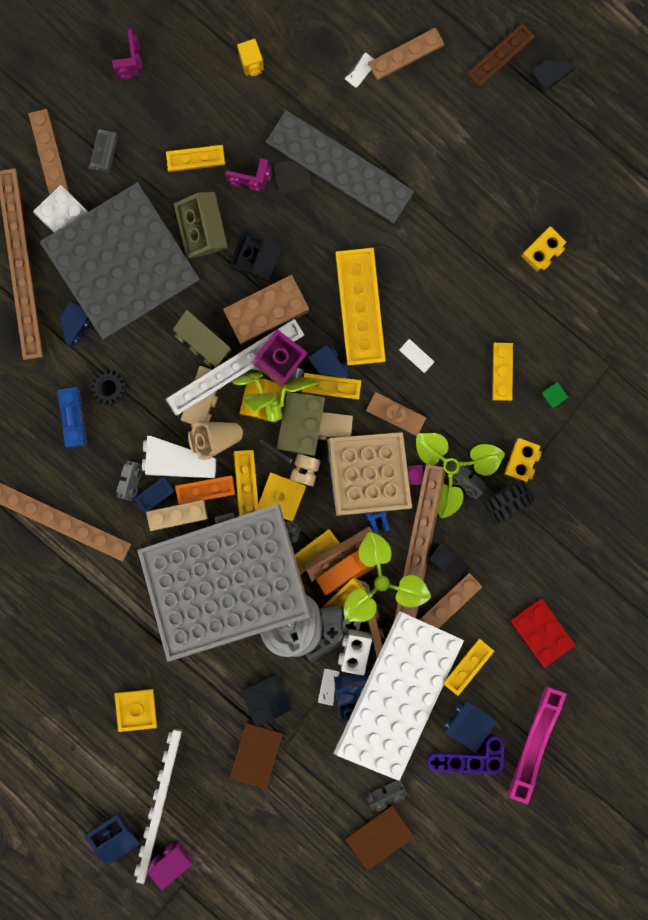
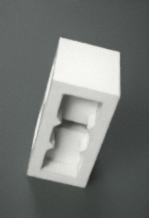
M348 629V633L343 636L342 646H345L344 651L339 654L338 658L341 671L364 675L372 642L371 633ZM354 640L361 641V644L358 646H354L351 643ZM350 658L357 659V662L354 664H350L347 661Z

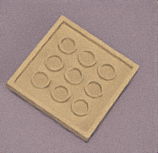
M403 432L327 439L336 516L412 508Z

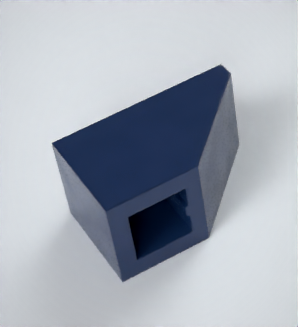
M71 301L60 317L66 344L70 347H73L74 344L77 345L82 338L81 332L91 324L83 309Z
M326 344L308 358L319 375L346 379L349 377V368L344 362L340 363L336 357L339 355L332 346L329 348Z

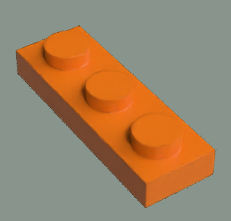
M232 476L175 486L179 505L236 495Z

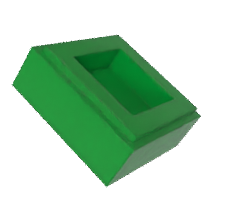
M558 382L541 393L552 409L568 398Z

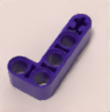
M491 735L485 741V754L432 752L427 757V764L435 772L498 774L502 771L504 764V743L500 737ZM498 740L499 747L495 750L490 749V742ZM435 757H438L439 761H445L444 757H447V767H445L444 763H437V766H434L431 761H434ZM453 758L460 759L458 767L450 766V761ZM475 758L478 759L480 762L479 766L471 768L469 765L470 761ZM493 759L499 762L498 767L495 769L489 768V762Z

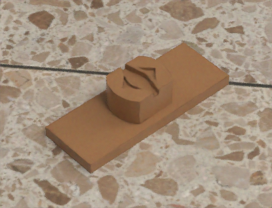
M376 392L366 410L415 436L420 432L426 420V417Z

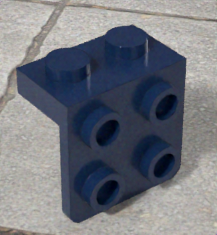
M465 699L464 702H460L454 711L456 713L453 718H449L444 724V732L471 751L476 752L495 726L496 721Z

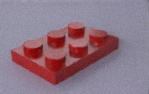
M542 598L510 620L544 668L575 646Z

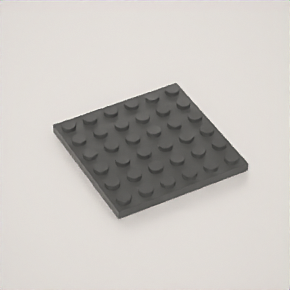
M138 182L40 241L46 254L102 340L200 280Z

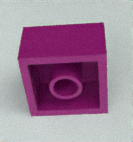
M277 329L250 363L278 385L282 386L307 355V352Z
M180 840L176 844L174 841L165 848L164 854L162 856L159 854L155 856L148 865L147 874L161 890H164L187 870L194 861V856Z

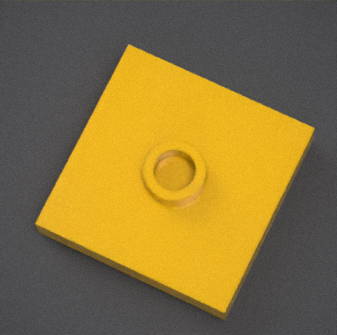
M270 472L258 504L259 509L280 504L284 519L293 522L306 486Z
M153 689L114 693L118 732L157 728Z

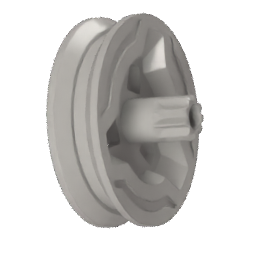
M306 595L311 618L260 633L266 647L276 655L283 657L303 656L312 651L320 641L323 632L322 613L316 602ZM297 632L298 640L295 641L292 634Z

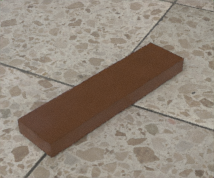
M521 23L466 75L480 88L527 46L535 36Z

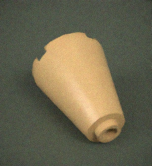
M200 421L191 425L193 428L188 434V439L192 452L200 456L197 458L207 460L242 439L243 430L237 423Z

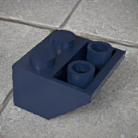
M371 671L365 672L364 675L351 674L334 677L341 722L349 721Z
M120 811L88 831L85 835L94 852L107 865L141 844Z

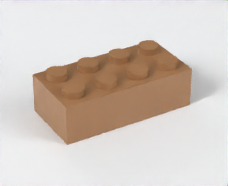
M292 275L223 309L241 346L309 312V308Z

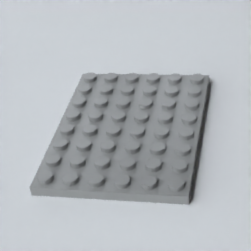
M280 504L138 550L167 662L312 617Z

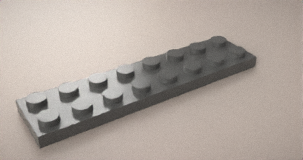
M287 110L266 140L267 145L393 224L414 193V190Z

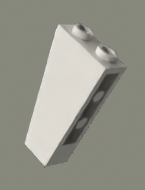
M147 436V440H144L143 452H146V459L142 461V471H145L146 475L216 478L217 459L200 460L197 458L200 456L197 453H193L192 450L152 436Z

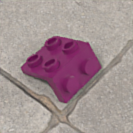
M132 28L128 29L131 58L112 60L115 74L121 80H128L132 76H139V69H142L141 57L139 52H137L140 50L139 39L137 38V33H133Z
M260 158L256 177L226 171L225 175L231 186H249L248 189L259 192L260 189L265 190L267 181L270 182L272 170L268 160Z

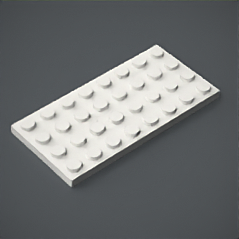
M399 611L334 754L400 781L464 640Z

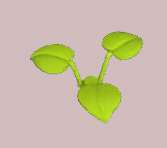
M248 370L231 381L235 385H246L251 382L257 384L260 393L245 397L244 403L255 414L265 406L268 421H278L283 418L281 407H284L286 391L295 392L313 385H319L316 380L307 377L290 379L284 383L279 402L274 393H264L258 380L263 377V373L259 370Z
M418 433L416 437V448L421 460L426 464L436 465L441 459L444 462V470L449 474V486L443 484L438 507V514L441 518L453 515L463 503L462 490L459 487H452V477L460 471V466L474 464V469L478 474L488 476L497 471L505 456V453L500 448L481 444L474 447L470 452V457L473 461L458 462L453 458L445 459L443 457L448 452L449 446L447 440L442 435L437 433Z
M368 532L359 547V559L368 567H373L377 564L378 577L375 578V588L369 595L363 589H356L348 595L344 605V618L348 622L368 621L375 615L377 606L371 597L377 590L385 591L388 588L398 590L396 601L404 607H417L431 598L425 583L415 575L403 577L400 580L399 587L390 584L389 579L382 575L380 563L385 564L390 561L391 548L380 535Z

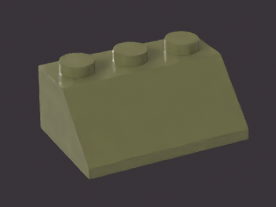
M215 192L196 193L174 203L186 259L216 253L228 248Z
M186 310L173 329L176 333L174 336L182 344L186 341L190 345L188 349L196 356L202 355L205 358L203 362L211 369L213 366L216 368L222 364L232 353L229 346L188 310Z
M287 392L277 450L315 456L325 403L324 397Z

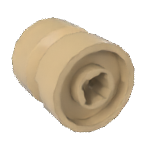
M297 454L295 461L297 467L293 469L290 480L313 487L316 479L314 473L319 470L321 461ZM303 469L308 470L306 475L303 474Z

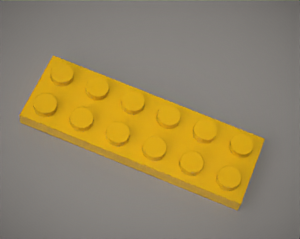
M374 248L337 251L336 262L347 366L386 362Z

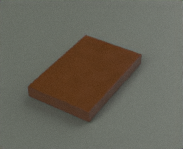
M246 722L230 779L267 790L283 733L261 726L255 727L254 724Z
M391 805L346 837L345 840L365 869L369 871L412 840L414 835Z

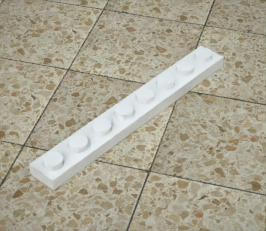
M295 319L278 328L279 331L293 342L304 336ZM273 332L166 398L174 414H180L255 367L250 362Z
M175 728L173 733L169 732L167 743L170 746L169 750L164 752L162 762L165 763L164 770H160L157 780L161 783L159 789H155L153 800L156 801L155 807H151L148 819H151L150 827L146 826L143 837L147 839L146 844L141 846L139 857H142L141 865L137 864L134 876H137V883L144 884L146 881L148 865L150 864L182 733L181 729Z

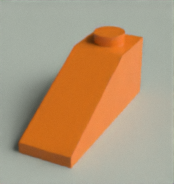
M358 550L315 580L326 596L346 585L352 578H358L373 570L375 566L368 567L364 565L359 559Z

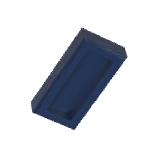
M163 476L133 500L143 513L147 514L146 512H149L173 494L175 489Z

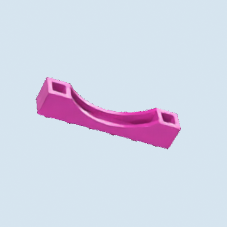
M545 685L507 793L509 798L525 804L529 803L546 744L561 712L566 693Z

